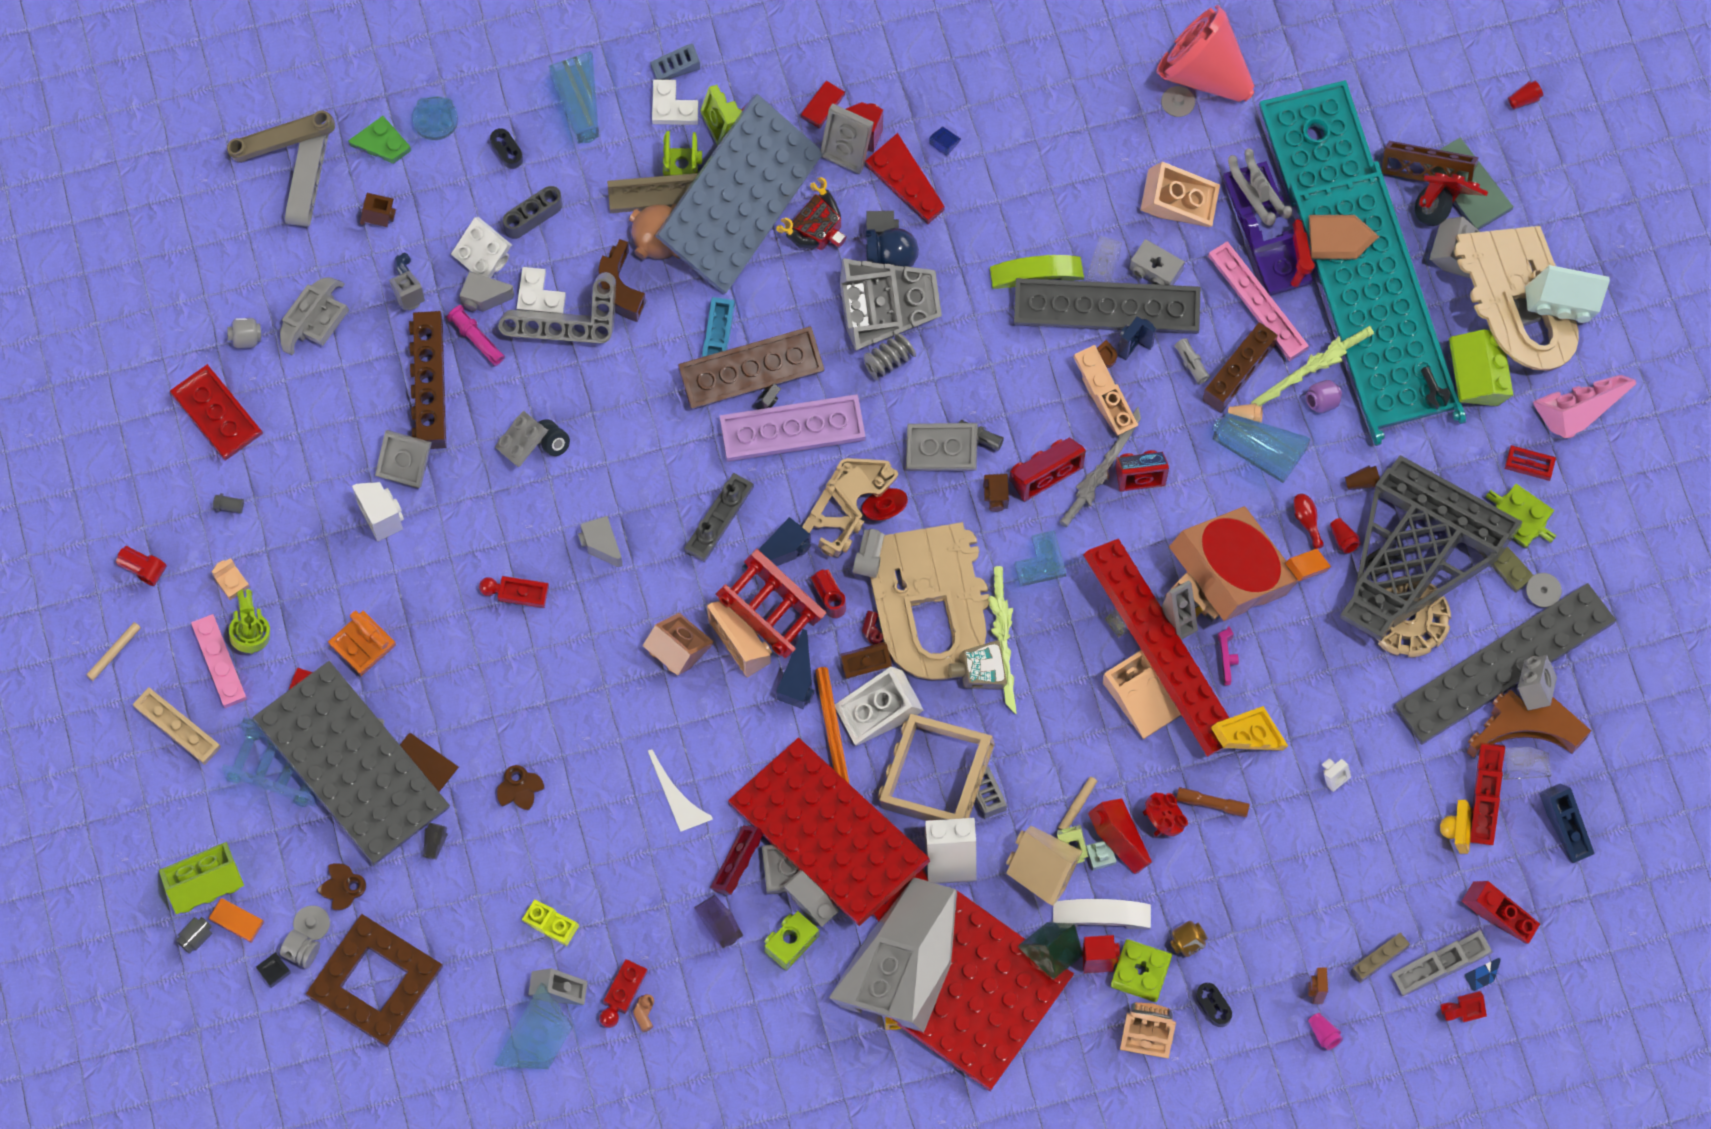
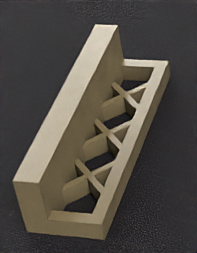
M699 173L607 181L610 213L632 212L636 209L642 211L648 206L657 204L669 207L673 204L677 205Z

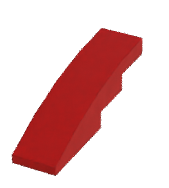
M1480 743L1472 806L1471 843L1494 845L1500 805L1505 745Z

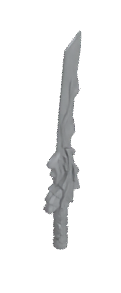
M1139 407L1133 413L1137 424L1141 420ZM1135 428L1118 435L1119 438L1113 448L1104 455L1105 460L1103 463L1097 465L1096 469L1087 474L1086 478L1076 486L1079 489L1076 494L1078 498L1060 520L1062 526L1068 527L1085 503L1091 507L1092 502L1095 500L1096 487L1102 485L1105 480H1109L1108 470Z

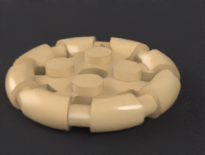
M1406 576L1396 577V578H1393V579L1403 578V577H1406ZM1421 581L1412 582L1413 589H1416ZM1408 583L1395 586L1397 594L1405 593L1409 588ZM1430 583L1418 602L1438 588ZM1392 587L1384 588L1393 593ZM1445 596L1440 597L1430 606L1428 605L1414 614V620H1405L1394 628L1391 627L1388 631L1390 634L1385 635L1382 641L1378 640V645L1391 654L1397 656L1404 654L1408 655V658L1426 655L1435 646L1439 647L1446 639L1450 630L1448 623L1451 619V611ZM1433 617H1437L1439 623L1432 622ZM1425 633L1430 636V639L1427 641L1423 639ZM1401 639L1410 640V645H1402Z

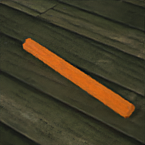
M820 667L815 672L833 769L849 783L827 667Z

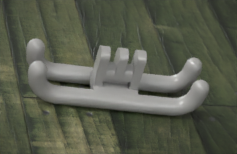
M1247 148L1244 153L1246 164L1251 172L1250 185L1238 167L1237 157L1235 155L1229 156L1228 164L1232 176L1266 225H1273L1276 219L1275 214L1268 213L1262 205V202L1270 200L1282 218L1287 219L1291 217L1292 208L1283 205L1257 166L1252 149Z

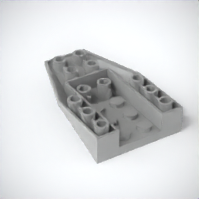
M913 878L867 936L829 998L842 1008L862 1013V1010L894 1019L904 1027L924 1032L951 966L957 890Z

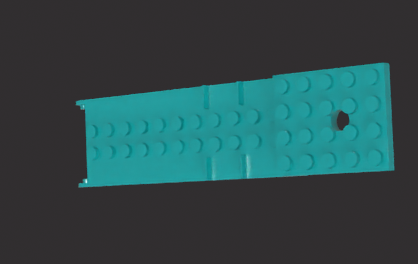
M1344 80L1260 101L1259 108L1291 206L1297 207L1304 232L1307 234L1309 247V215H1356L1379 236L1357 259H1314L1320 277V285L1322 284L1341 342L1368 326H1371L1374 331L1373 335L1348 348L1345 357L1375 446L1381 445L1382 440L1385 438L1383 431H1379V429L1454 410L1452 412L1453 419L1455 421L1458 420L1460 424L1466 423L1465 411L1454 389L1379 162H1373L1347 81ZM1316 126L1318 129L1323 130L1324 137L1319 140L1309 137L1307 130L1310 127ZM1426 366L1430 368L1438 387L1442 389L1448 387L1450 392L1447 406L1444 405L1443 399L1436 394L1435 399L1439 404L1438 410L1430 407L1425 400L1430 390L1421 373V369Z

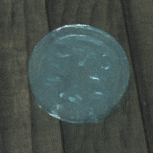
M432 96L421 98L417 101L412 114L414 128L420 136L429 140H441L451 135L456 129L458 114L451 99Z

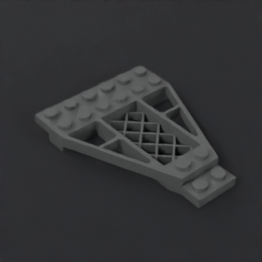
M1400 455L1390 469L1387 468L1375 485L1354 595L1340 614V618L1382 641L1391 627L1394 628L1495 563L1520 529L1522 521ZM1379 498H1383L1407 511L1393 532L1374 523ZM1423 520L1426 522L1427 527L1414 529L1413 521ZM1443 531L1446 533L1447 538L1435 540L1433 532ZM1375 532L1388 540L1364 572L1371 534ZM1429 533L1431 541L1419 544L1417 535ZM1413 537L1415 545L1402 547L1400 539ZM1397 543L1398 548L1392 549V548L1395 546V544ZM1458 543H1465L1488 556L1465 572L1446 563V560ZM1446 545L1439 554L1437 547ZM1433 548L1435 556L1422 558L1420 550ZM1417 551L1418 559L1406 561L1404 553ZM1400 554L1402 562L1390 565L1387 556ZM1383 561H1385V565H1386V566H1381V567H1380V565L1383 563ZM1433 563L1426 573L1425 564ZM1421 566L1423 574L1410 576L1408 568ZM1404 569L1406 577L1393 579L1391 571ZM1443 570L1456 577L1418 602L1439 571ZM1388 572V581H1376L1375 574ZM1421 581L1414 590L1412 582ZM1408 583L1410 592L1397 594L1395 586ZM1392 587L1393 593L1384 588Z

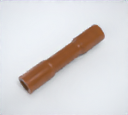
M1179 787L1176 798L1178 802L1209 807L1246 818L1250 806L1249 803L1214 797Z

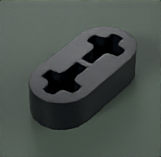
M503 128L495 129L490 135L492 148L507 168H518L523 162L521 149L507 130ZM497 137L504 139L505 146L500 141H497ZM508 151H510L513 156H516V160L513 161V159H509Z
M1201 984L1196 992L1197 1002L1214 1026H1227L1232 1018L1230 1006L1214 984ZM1203 990L1213 992L1211 999L1214 1003H1211L1207 997L1202 998ZM1214 1007H1217L1221 1013L1224 1011L1227 1013L1225 1020L1215 1018L1217 1011Z

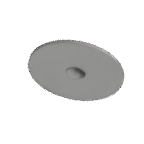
M1174 86L1164 92L1161 104L1169 115L1183 117L1194 109L1195 98L1187 88Z
M1538 573L1529 579L1526 592L1528 598L1535 605L1550 607L1559 601L1562 589L1559 581L1554 576L1548 573Z
M306 906L296 914L293 927L296 931L316 941L328 932L330 919L327 912L321 907Z

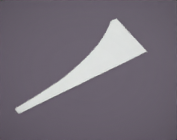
M652 749L648 750L680 832L713 820L711 815L693 805L676 788L659 763Z

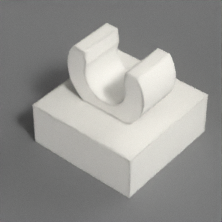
M1328 759L1322 764L1325 768L1323 772L1327 787L1333 792L1351 778L1349 765L1343 759L1339 760L1336 764L1331 759Z

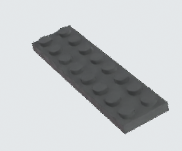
M1016 278L1014 325L1122 330L1125 325L1130 326L1136 316H1138L1142 320H1149L1156 328V332L1199 334L1201 287Z

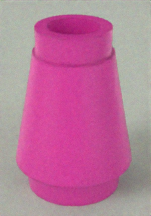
M1316 1013L1308 1020L1321 1047L1331 1050L1342 1041L1341 1031L1320 1013Z

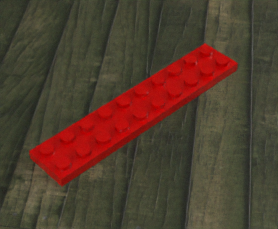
M1119 538L1087 550L1083 556L1206 756L1209 757L1227 749L1223 748L1211 727L1217 722L1228 719V714L1187 650V647L1179 635L1176 634L1174 626L1167 620L1162 607Z

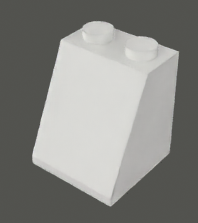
M974 818L925 821V852L930 859V862L927 864L928 882L942 884L976 881V832Z

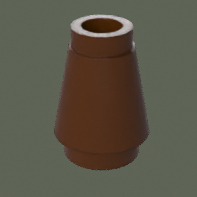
M1370 465L1349 476H1345L1348 490L1375 488L1380 479L1377 467H1370Z

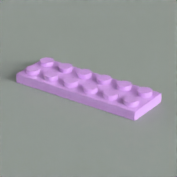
M858 394L720 415L727 462L865 441Z

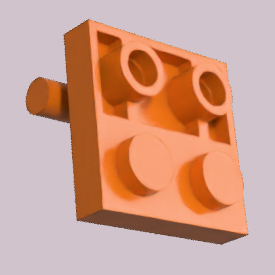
M355 610L350 615L352 621L332 637L328 643L362 676L396 646V642L364 610L361 613Z

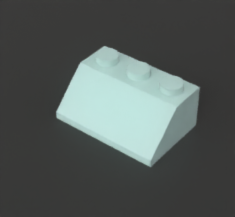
M1549 265L1525 286L1527 309L1539 315H1551L1559 319H1571L1580 323H1588L1600 312L1610 279L1607 276Z

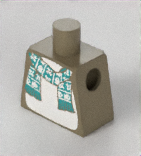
M999 640L966 649L959 655L960 663L948 665L950 678L962 677L965 688L1000 690L1007 685Z

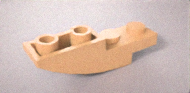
M1093 345L1074 354L1073 357L1083 375L1082 380L1114 433L1118 436L1137 427L1138 424L1118 384L1115 385L1096 346Z

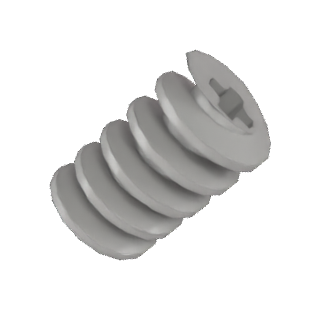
M898 333L894 339H888L887 344L881 343L879 349L873 348L871 353H865L864 362L870 375L877 381L878 372L885 376L884 368L892 372L894 370L892 363L900 367V358L908 362L907 354L910 353L913 357H916V352L911 343Z

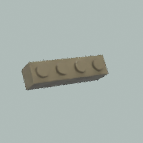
M1400 932L1355 965L1351 972L1362 983L1407 950L1410 943Z

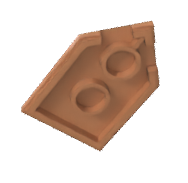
M1309 215L1311 259H1357L1379 238L1356 215Z

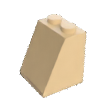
M1030 825L1026 831L1021 830L1016 840V844L1019 846L1016 853L1011 852L1006 862L1009 865L1006 874L1053 906L1064 893L1083 851Z

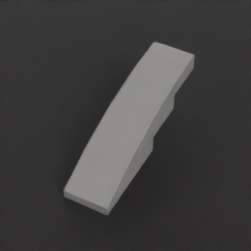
M1479 930L1461 941L1457 940L1437 952L1433 951L1392 973V976L1402 995L1405 996L1453 974L1493 952L1482 931Z

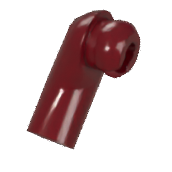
M867 611L862 633L869 643L873 645L879 644L883 640V634L875 626L878 613Z

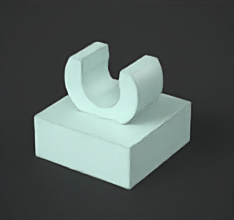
M1104 841L1086 845L1092 870L1116 865L1117 861L1114 852Z

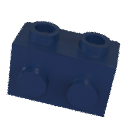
M1136 316L1130 326L1125 325L1119 335L1121 339L1118 343L1120 347L1118 356L1127 360L1138 344L1151 350L1156 333L1154 325L1149 320H1142L1138 316Z

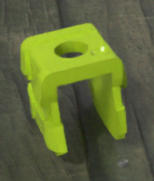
M667 131L663 138V175L698 173V164H702V151H698L696 132L692 134V148H671L670 131ZM679 159H686L689 164L685 168H678L676 162Z

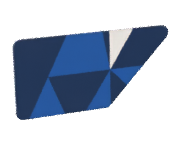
M1500 958L1464 975L1472 991H1476L1495 981L1501 961Z

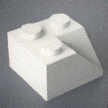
M380 482L361 483L352 486L357 504L377 542L403 530L401 521L404 518L401 513V507L396 498L393 499L388 488L383 489Z

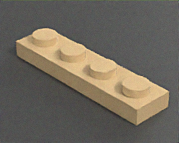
M148 687L133 703V707L204 765L221 748L220 744L151 688Z

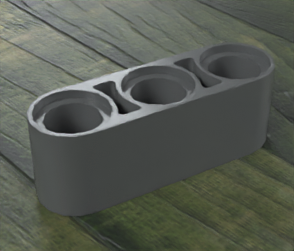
M547 186L508 211L503 217L506 235L512 239L520 238L557 214L562 208L560 190L555 186ZM549 198L556 199L554 202L547 201ZM531 210L538 211L536 214H528ZM513 222L519 223L515 227L509 226Z

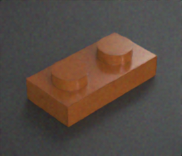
M1327 967L1317 968L1315 974L1311 975V982H1308V995L1313 997V1004H1323L1328 993Z

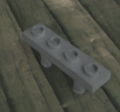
M735 473L732 474L728 482L724 484L723 490L704 519L699 522L698 528L684 548L685 552L703 562L707 560L754 488L752 482Z

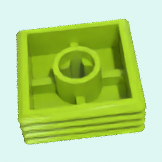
M1126 939L1111 987L1157 1002L1172 954ZM1140 966L1145 967V970L1148 972H1144L1143 975H1139L1138 969L1136 968H1140Z

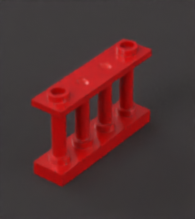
M756 549L745 559L744 563L748 569L731 588L725 584L715 595L719 597L720 602L724 606L730 607L772 646L775 653L786 658L796 649L791 642L805 625L811 623L814 626L827 612ZM754 575H758L765 581V586L747 604L738 594ZM772 591H776L783 601L765 621L755 610ZM790 607H793L800 613L801 617L782 636L773 626Z

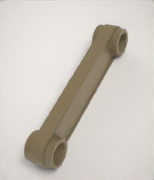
M321 110L315 114L242 138H234L228 143L227 150L235 161L244 162L250 158L323 134H330L335 129V121L328 112Z

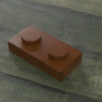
M886 642L840 654L846 679L892 667Z

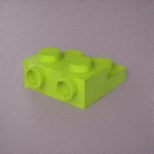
M713 85L708 88L700 112L717 147L742 110L738 109L735 101L727 103L725 94L720 91L718 85Z

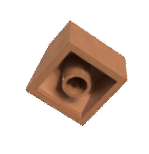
M677 613L655 624L643 647L649 651L651 656L659 659L666 665L669 671L680 675L689 670L713 645L714 641L682 614Z

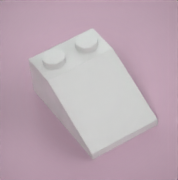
M889 667L835 704V708L856 746L902 725L905 720L908 721L910 714L918 715L924 711L904 672L894 667Z

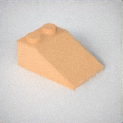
M1160 162L1148 169L1140 210L1162 219L1212 227L1220 184L1165 162Z

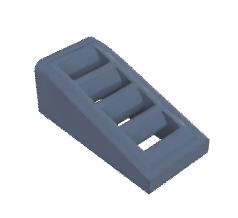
M693 43L650 62L656 80H668L700 69V61ZM690 56L691 61L687 62L686 57ZM681 59L682 65L680 66L677 62V60ZM672 62L674 69H670L668 63ZM661 65H664V68H665V71H666V72L663 73V74H662L661 69H660V67H659V66H661Z

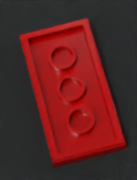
M208 364L170 390L171 395L225 461L263 434L259 426Z

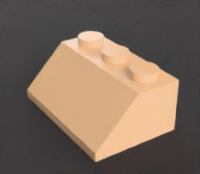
M720 601L707 605L708 622L747 678L771 663L770 654H772L769 645L765 641L761 642L758 638L759 634L730 607L724 606Z

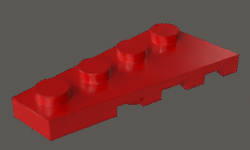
M898 133L865 160V166L927 224L945 210L944 204Z

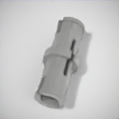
M1184 338L1178 341L1174 347L1184 360L1183 365L1185 368H1189L1197 384L1206 382L1210 375L1201 363L1202 358L1200 355L1194 352L1188 339Z

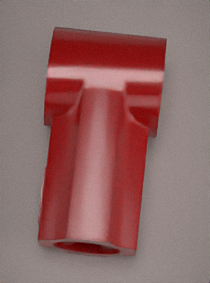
M128 546L120 550L116 560L118 566L136 574L141 581L150 586L156 585L167 567L166 563L153 555L146 556Z
M822 569L810 578L825 606L826 614L831 618H840L846 612L845 595L838 588L829 569ZM834 601L841 603L837 607L830 606V603Z

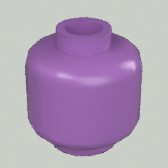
M1324 380L1309 387L1306 394V402L1312 410L1317 413H1324L1339 406L1342 391L1331 380Z

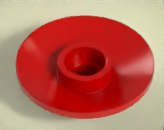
M888 488L880 497H875L872 494L863 503L862 511L871 520L889 519L899 514L907 506V494L897 488Z

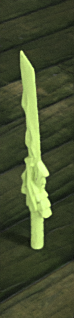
M1371 326L1366 327L1342 342L1340 336H1338L1336 340L1331 342L1325 353H1317L1315 356L1311 354L1306 365L1254 399L1251 404L1257 403V406H1262L1267 401L1279 397L1281 391L1290 385L1302 381L1303 377L1308 373H1315L1319 369H1327L1330 365L1342 362L1340 357L1347 353L1346 350L1374 334Z
M996 566L994 567L995 598L993 596L988 597L992 613L996 615V620L993 622L994 628L991 631L998 638L1001 646L1007 685L1003 688L1005 704L1014 714H1017L1013 692L1014 676L1010 672L1009 663L1011 650L1007 644V640L1010 638L1009 628L1012 624L1013 608H1008V601H1005L1003 597V567Z

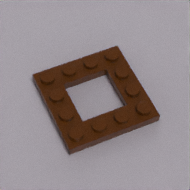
M361 914L308 989L306 996L388 1047L441 971L443 965ZM368 949L407 972L381 1012L342 988Z

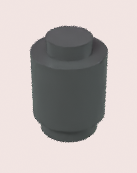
M194 917L178 934L179 937L176 939V942L190 954L193 950L196 951L212 935L210 931L212 926L204 918L201 917L198 920Z

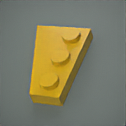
M1264 706L1217 722L1211 727L1223 748L1283 751L1288 747V744Z

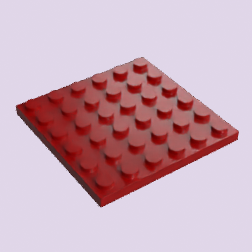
M957 891L951 966L925 1031L921 1032L904 1027L896 1020H892L928 1048L988 1091H991L1074 973Z

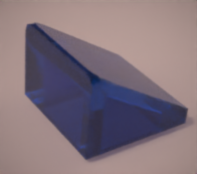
M941 127L929 137V144L946 156L961 141V138L945 127Z

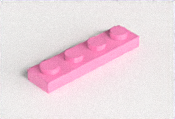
M214 614L191 622L224 708L247 700Z

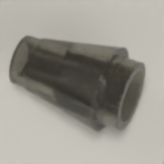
M428 823V827L425 828L423 857L437 860L448 836L446 826Z

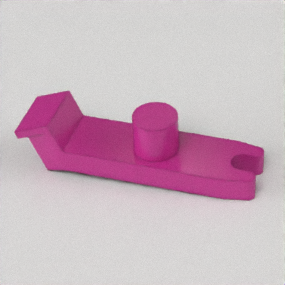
M1230 626L1226 630L1219 632L1217 636L1220 642L1224 685H1231L1232 682L1230 665L1239 664L1238 654H1229L1227 642L1232 640L1234 635Z

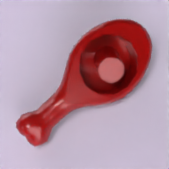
M1303 493L1297 494L1294 497V515L1309 532L1313 548H1322L1324 542L1320 537L1317 527L1318 513L1315 503L1308 495Z

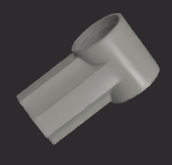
M869 529L864 531L859 553L857 552L854 562V574L877 578L881 560L880 553L884 540V534L879 530Z

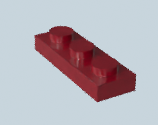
M743 825L713 881L711 889L717 893L732 895L744 870L748 867L755 849L760 844L763 836L760 828Z

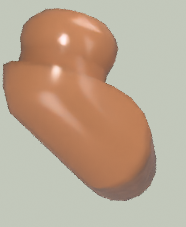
M645 994L638 999L633 1011L642 1032H647L653 1028L648 1015L653 1007L654 998L649 994Z

